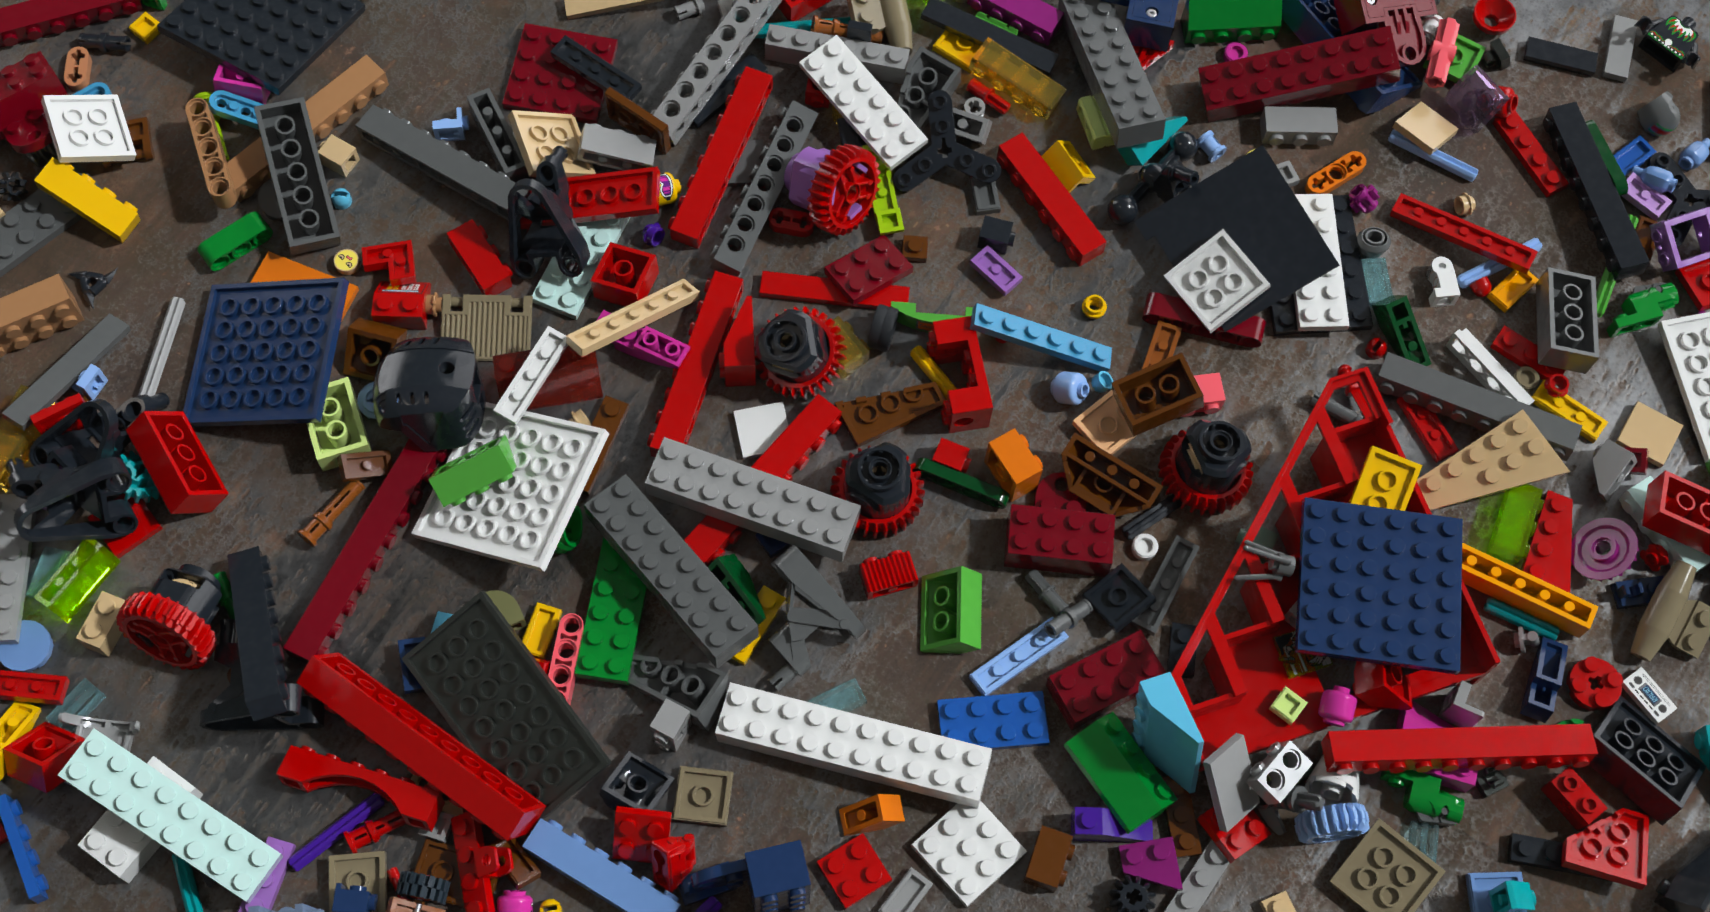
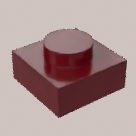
M1623 447L1632 452L1638 461L1628 475H1647L1648 448Z

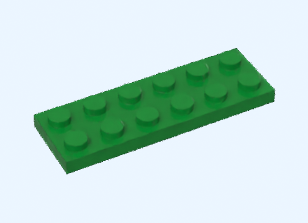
M604 537L574 674L578 678L628 685L647 587Z

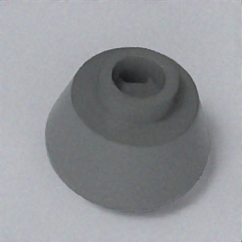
M1369 227L1359 232L1357 243L1362 255L1373 259L1380 257L1389 249L1391 238L1383 229Z

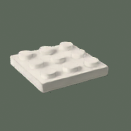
M43 95L41 103L59 163L135 160L136 152L118 95Z
M1224 229L1164 275L1167 282L1210 333L1271 287L1270 283Z
M981 801L978 808L957 803L911 845L966 908L1027 853L1025 848Z

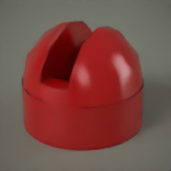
M1485 276L1469 285V287L1476 296L1483 297L1490 293L1492 285L1488 277Z
M1381 338L1371 339L1365 347L1367 356L1372 359L1382 358L1387 350L1386 342ZM1376 344H1378L1380 347L1375 352L1372 349Z

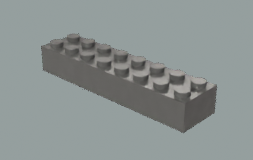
M1059 0L1058 9L1064 12L1062 25L1116 148L1119 149L1163 139L1166 118L1114 4L1101 0Z
M626 474L584 504L586 516L717 669L759 637L757 623Z

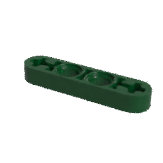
M1594 120L1586 121L1619 196L1627 194L1628 183L1597 124Z
M918 458L913 472L921 471V478L998 509H1005L1010 498V494L997 486L927 458Z

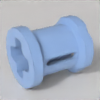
M1209 130L1199 137L1197 142L1198 148L1201 147L1208 155V160L1212 163L1226 152L1227 147L1221 145L1213 136V131Z

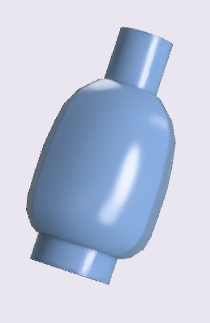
M1705 138L1702 142L1695 141L1688 145L1679 156V166L1683 170H1693L1700 166L1709 155L1710 139Z
M1634 166L1631 174L1634 172L1641 177L1645 185L1660 193H1672L1678 182L1670 171L1655 166H1649L1645 169Z

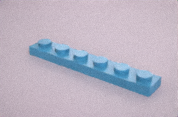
M978 303L972 309L971 330L1097 371L1107 372L1110 370L1111 347Z

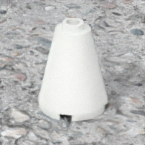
M1322 755L1306 780L1305 788L1308 793L1321 795L1325 799L1323 806L1348 802L1357 803L1359 800L1360 771L1346 775H1338L1337 772H1327L1324 755Z

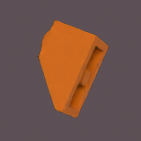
M876 794L839 809L844 836L882 830L905 821L900 795Z

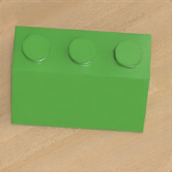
M504 434L436 468L428 480L443 507L449 504L454 507L466 501L465 496L473 492L476 495L485 492L490 488L489 484L498 481L500 484L513 477L512 473L517 466L508 439Z
M959 566L922 576L920 651L962 654L981 649V573Z

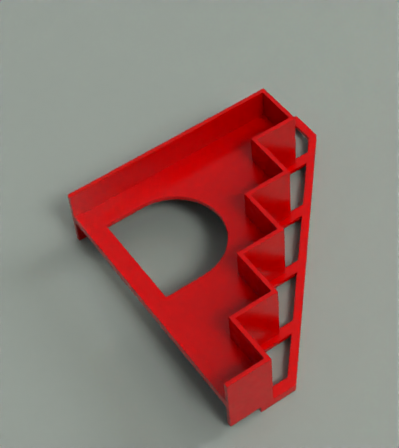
M1368 366L1332 377L1328 380L1171 673L1204 740L1199 772L1205 771L1203 761L1235 733L1244 735L1248 754L1252 755L1268 749L1277 741H1293L1334 727L1324 723L1323 718L1318 714L1324 689L1315 668L1308 664L1305 654L1300 653L1308 669L1305 672L1298 653H1295L1294 650V653L1290 655L1295 658L1294 666L1298 674L1294 675L1291 665L1287 663L1288 660L1283 659V657H1287L1284 648V655H1282L1275 638L1296 631L1294 627L1285 621L1284 615L1298 598L1302 500L1307 497L1349 503L1371 446L1406 459L1391 427L1393 424L1392 417ZM1358 383L1372 416L1334 428L1325 409L1327 402L1334 390ZM1317 424L1323 438L1312 454L1310 461L1323 488L1298 495L1289 473ZM1416 481L1405 511L1432 515ZM1281 491L1287 506L1275 525L1288 555L1295 557L1294 573L1291 577L1283 576L1282 581L1246 580L1240 590V594L1254 625L1224 635L1215 612L1243 560L1250 574H1272V571L1268 569V562L1262 564L1258 555L1244 550L1243 547L1245 546V540L1254 541ZM1463 579L1461 591L1460 672L1456 675L1419 670L1404 675L1409 676L1412 700L1457 685L1462 680L1465 682L1470 681L1472 685L1477 684L1501 662ZM1205 631H1207L1212 647L1203 661L1218 697L1193 705L1181 676ZM1290 638L1289 643H1288L1286 646H1290L1291 644H1293V641H1292L1291 638ZM1285 686L1308 702L1291 726L1269 710V707ZM1355 693L1350 694L1357 699L1353 720L1387 709L1369 706L1358 698Z

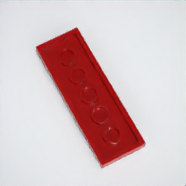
M658 166L567 177L569 184V206L572 207L573 218L576 223L659 214L660 170ZM522 217L520 219L521 230L529 229L532 221ZM542 220V226L555 225L553 220Z

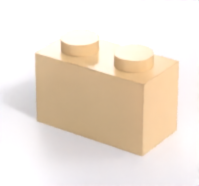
M102 591L76 639L85 648L109 657L123 633L119 631L116 616L125 600Z

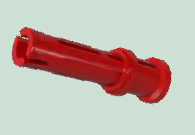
M395 810L374 822L367 820L365 825L351 832L344 831L343 834L352 853H357L358 849L372 842L378 843L381 840V836L405 825L406 822L403 817L389 824L390 821L402 816L401 813ZM367 834L366 836H364V837H362V838H360V839H358V840H355V839H357V838H359V837H361V836Z

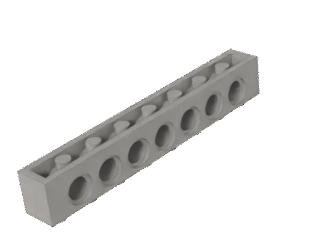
M755 0L733 1L728 14L719 20L718 27L713 34L707 36L704 46L699 53L693 55L685 72L683 71L679 74L676 84L663 96L662 103L650 113L668 125L670 143L675 146L695 117L712 97L782 0H760L757 4H751ZM746 18V21L738 22L740 19ZM728 37H733L730 41H724ZM713 56H719L715 60H710ZM706 74L703 78L696 79L699 75ZM692 93L689 97L683 98L684 94ZM678 112L675 116L669 117L670 113Z

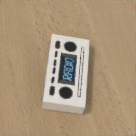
M1642 667L1623 680L1622 688L1656 725L1677 709L1674 703Z

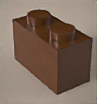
M1042 825L1038 832L1023 882L1053 893L1058 886L1063 887L1068 872L1063 870L1066 860L1071 861L1075 850V845L1071 844L1073 836Z

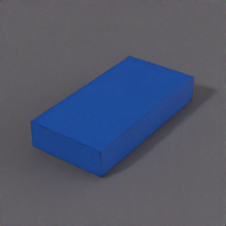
M1640 135L1615 153L1614 157L1626 177L1632 172L1634 166L1640 167L1657 151Z

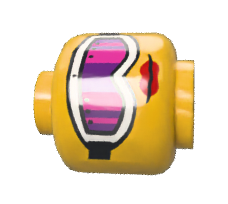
M669 172L660 173L659 206L673 204L677 200V194L681 193L680 182L678 179H674L673 175Z

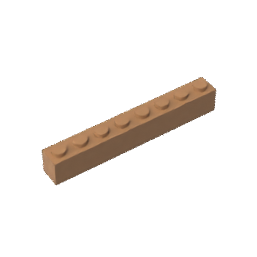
M367 55L305 102L315 142L327 137L331 130L339 124L345 123L349 116L358 109L364 108L368 101L376 95L383 93L386 87L389 86L386 73ZM261 137L227 162L239 203L245 198L251 197L256 189L271 178Z

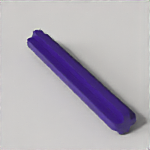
M372 793L288 859L291 867L295 871H300L344 837V831L350 832L384 806V800L379 794Z

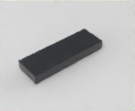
M1529 36L1523 60L1593 77L1596 71L1598 53Z

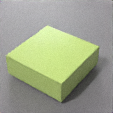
M1285 686L1269 707V710L1291 726L1308 702Z

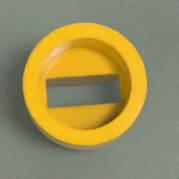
M546 899L541 903L539 912H544L543 908L557 906V910L546 912H562V907L557 900Z

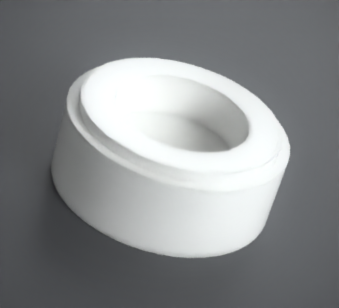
M1140 534L1133 540L1131 545L1132 553L1137 559L1148 561L1156 555L1158 542L1150 534Z

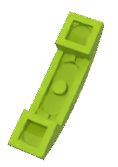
M863 145V149L868 150L876 157V162L879 163L877 169L881 172L877 177L881 180L877 184L880 191L876 192L875 197L877 200H874L872 204L879 234L886 235L904 232L891 171L868 145Z

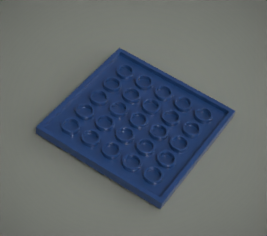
M342 277L212 285L183 410L191 426L321 423L349 281Z
M1305 497L1302 500L1295 653L1457 675L1460 672L1463 519Z

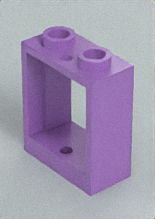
M1710 207L1649 225L1651 238L1655 243L1658 261L1663 272L1679 269L1710 258ZM1692 219L1702 253L1681 260L1671 226Z

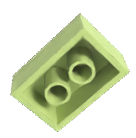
M345 377L329 382L321 423H307L316 459L323 471L339 467L337 457L340 454L372 451L356 395L349 378Z

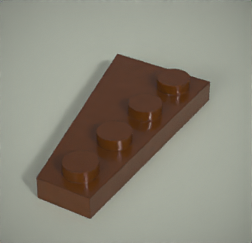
M935 381L906 387L901 391L882 392L877 396L858 397L853 401L834 402V406L842 411L841 419L856 447L859 448L942 409L943 400L946 399Z

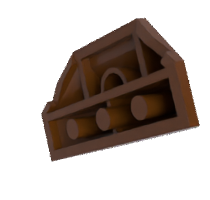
M1075 432L1061 453L1068 491L1105 514L1119 517L1150 509L1163 488L1156 481Z

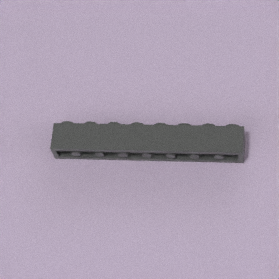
M373 104L355 125L361 139L508 220V194L515 182L510 180L503 172L499 171L497 173L493 171L485 162H477L465 151H457L452 148L445 140L435 139L425 129L419 130L407 119L397 118L387 108L381 109ZM522 189L517 191L526 199L530 195V190Z
M1387 352L1375 381L1378 390L1383 394L1393 395L1398 398L1403 397V400L1407 403L1422 406L1433 413L1443 414L1454 421L1464 422L1483 432L1491 431L1519 411L1524 410L1560 459L1566 462L1575 449L1583 426Z

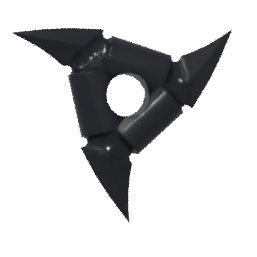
M118 268L107 273L105 276L101 273L90 271L68 274L80 279L82 293L84 294L82 296L94 310V296H97L107 287L106 284L109 285ZM97 281L94 286H89L90 282Z

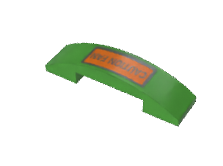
M891 301V307L899 310L897 322L924 332L932 330L934 321L972 316L973 307H966L964 316L916 312V303Z

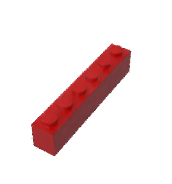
M1022 132L999 145L996 157L997 162L1002 169H1006L1014 186L1022 190L1027 203L1031 206L1033 205L1038 211L1040 220L1044 224L1047 223L1051 228L1055 240L1061 242L1066 248L1068 257L1072 261L1075 260L1080 267L1104 253L1107 241Z

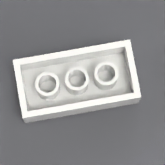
M153 756L147 762L148 765L200 799L203 796L198 789ZM107 809L78 843V846L119 878L130 883L161 844Z

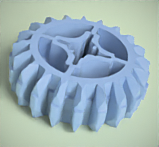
M1360 803L1331 804L1323 806L1321 811L1306 810L1294 818V827L1298 839L1306 844L1351 839L1352 837L1364 834L1370 829L1368 813L1365 806Z

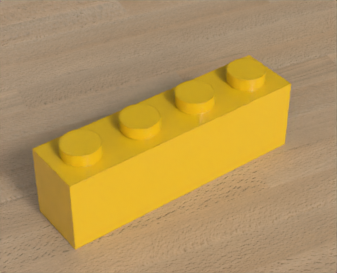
M52 157L34 181L37 187L123 243L140 222V217L137 213L138 209L127 201L123 204L117 200V195L108 188L104 187L101 189L94 185L96 183L95 180L87 174L79 175L73 171L74 167L70 163H59L57 159Z

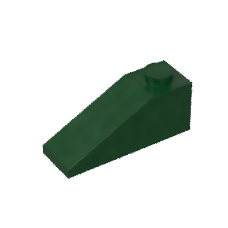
M1391 295L1371 305L1379 327L1396 355L1424 366L1432 364L1407 295Z
M735 554L717 557L708 566L709 570L759 626L766 619L750 574Z

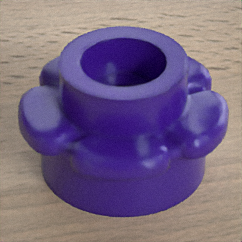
M659 223L649 224L644 228L642 232L644 243L657 246L662 242L665 231Z

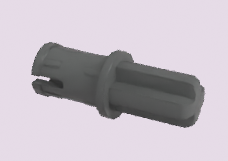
M1034 569L1025 576V580L1039 595L1038 599L1040 601L1043 600L1056 617L1059 616L1061 610L1069 608V605L1055 591L1056 587L1050 585L1038 570Z

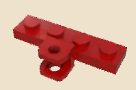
M470 812L452 817L451 824L465 912H495L490 878L496 879L505 876L514 869L511 849L508 847L485 846L481 824L471 818ZM502 856H504L505 858V864L503 866H501L499 863L500 858Z

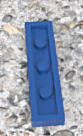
M7 794L0 795V816L27 895L30 900L38 904L49 899L46 893L49 885L44 874H40L37 865L40 864V859L36 850L31 849L28 840L32 839L28 826L21 821L20 815L23 814V810L17 799L14 800Z

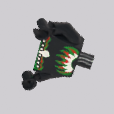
M1642 16L1634 25L1639 27L1642 34L1645 35L1638 47L1673 73L1681 63L1691 66V69L1694 70L1701 60V57L1698 55V44L1695 42L1699 35L1694 30L1696 22L1693 18L1685 17L1681 21L1676 16H1670L1667 19L1651 20L1647 16Z

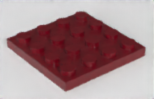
M525 23L502 102L503 109L572 114L577 122L597 124L605 91L551 57L550 51L566 35L613 65L618 47V39Z

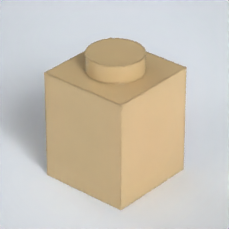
M332 134L318 148L321 164L345 178L360 160L354 146Z

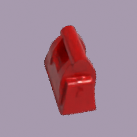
M688 833L680 837L671 836L654 840L651 843L654 882L671 893L692 871L696 864L695 838L693 834Z

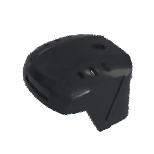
M421 337L404 340L397 343L379 363L373 385V408L380 428L401 431L424 452L463 447L469 444L480 430L484 419L486 394L478 370L477 359L473 347L468 340L454 337ZM414 395V404H411L410 397ZM425 395L429 397L428 404H425ZM398 397L401 398L400 403H397Z

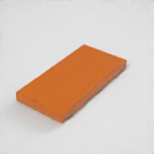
M268 251L250 283L336 277ZM351 283L348 285L342 320L359 291L358 286Z

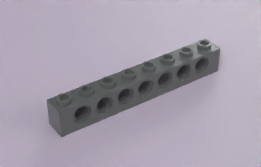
M794 100L789 108L784 106L778 118L782 123L780 127L774 126L769 136V139L773 141L770 147L764 146L759 156L763 161L760 166L755 164L749 176L753 181L750 186L745 184L739 196L743 201L740 206L735 204L729 216L733 221L730 226L725 224L720 234V238L723 241L720 246L715 244L709 258L713 259L710 266L711 269L739 277L785 183L784 174L790 159L800 152L819 113ZM787 127L793 128L796 132H790ZM777 147H783L787 152H782ZM767 166H773L777 171H771ZM758 186H764L767 191H761ZM748 206H755L758 211H752ZM738 225L745 226L748 231L740 230ZM733 245L738 249V251L733 252L728 248V246Z

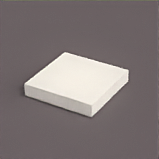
M783 402L733 411L743 460L760 457L788 427Z

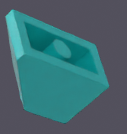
M1510 880L1489 890L1493 912L1535 911L1536 896L1534 891L1530 889L1529 882Z

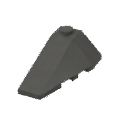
M922 46L919 47L908 63L897 104L921 131L930 122L928 111V98L930 94L936 90H944L952 96L961 83V68Z
M634 655L628 685L661 705L667 698L690 711L691 722L709 731L722 711L729 675L703 662L693 664L677 659L675 661L660 660L658 657Z

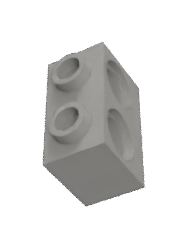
M1290 740L1273 743L1266 751L1268 754L1266 758L1251 768V775L1245 781L1268 805L1281 803L1313 764ZM1284 755H1285V756L1287 757V759H1288V765H1287V767H1286V766L1284 765V763H1283V756H1284ZM1267 775H1269V776L1271 777V780H1272L1271 786H1269V785L1267 784V781H1266Z

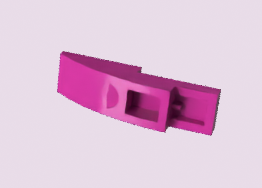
M603 310L597 320L612 313ZM648 326L612 342L615 349L653 364L677 369L690 350L689 345Z

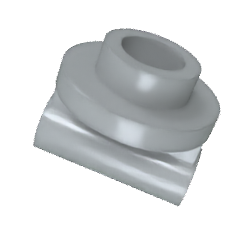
M1518 627V632H1514L1515 648H1520L1521 653H1526L1525 645L1536 647L1540 644V639L1535 631L1524 634L1523 627Z

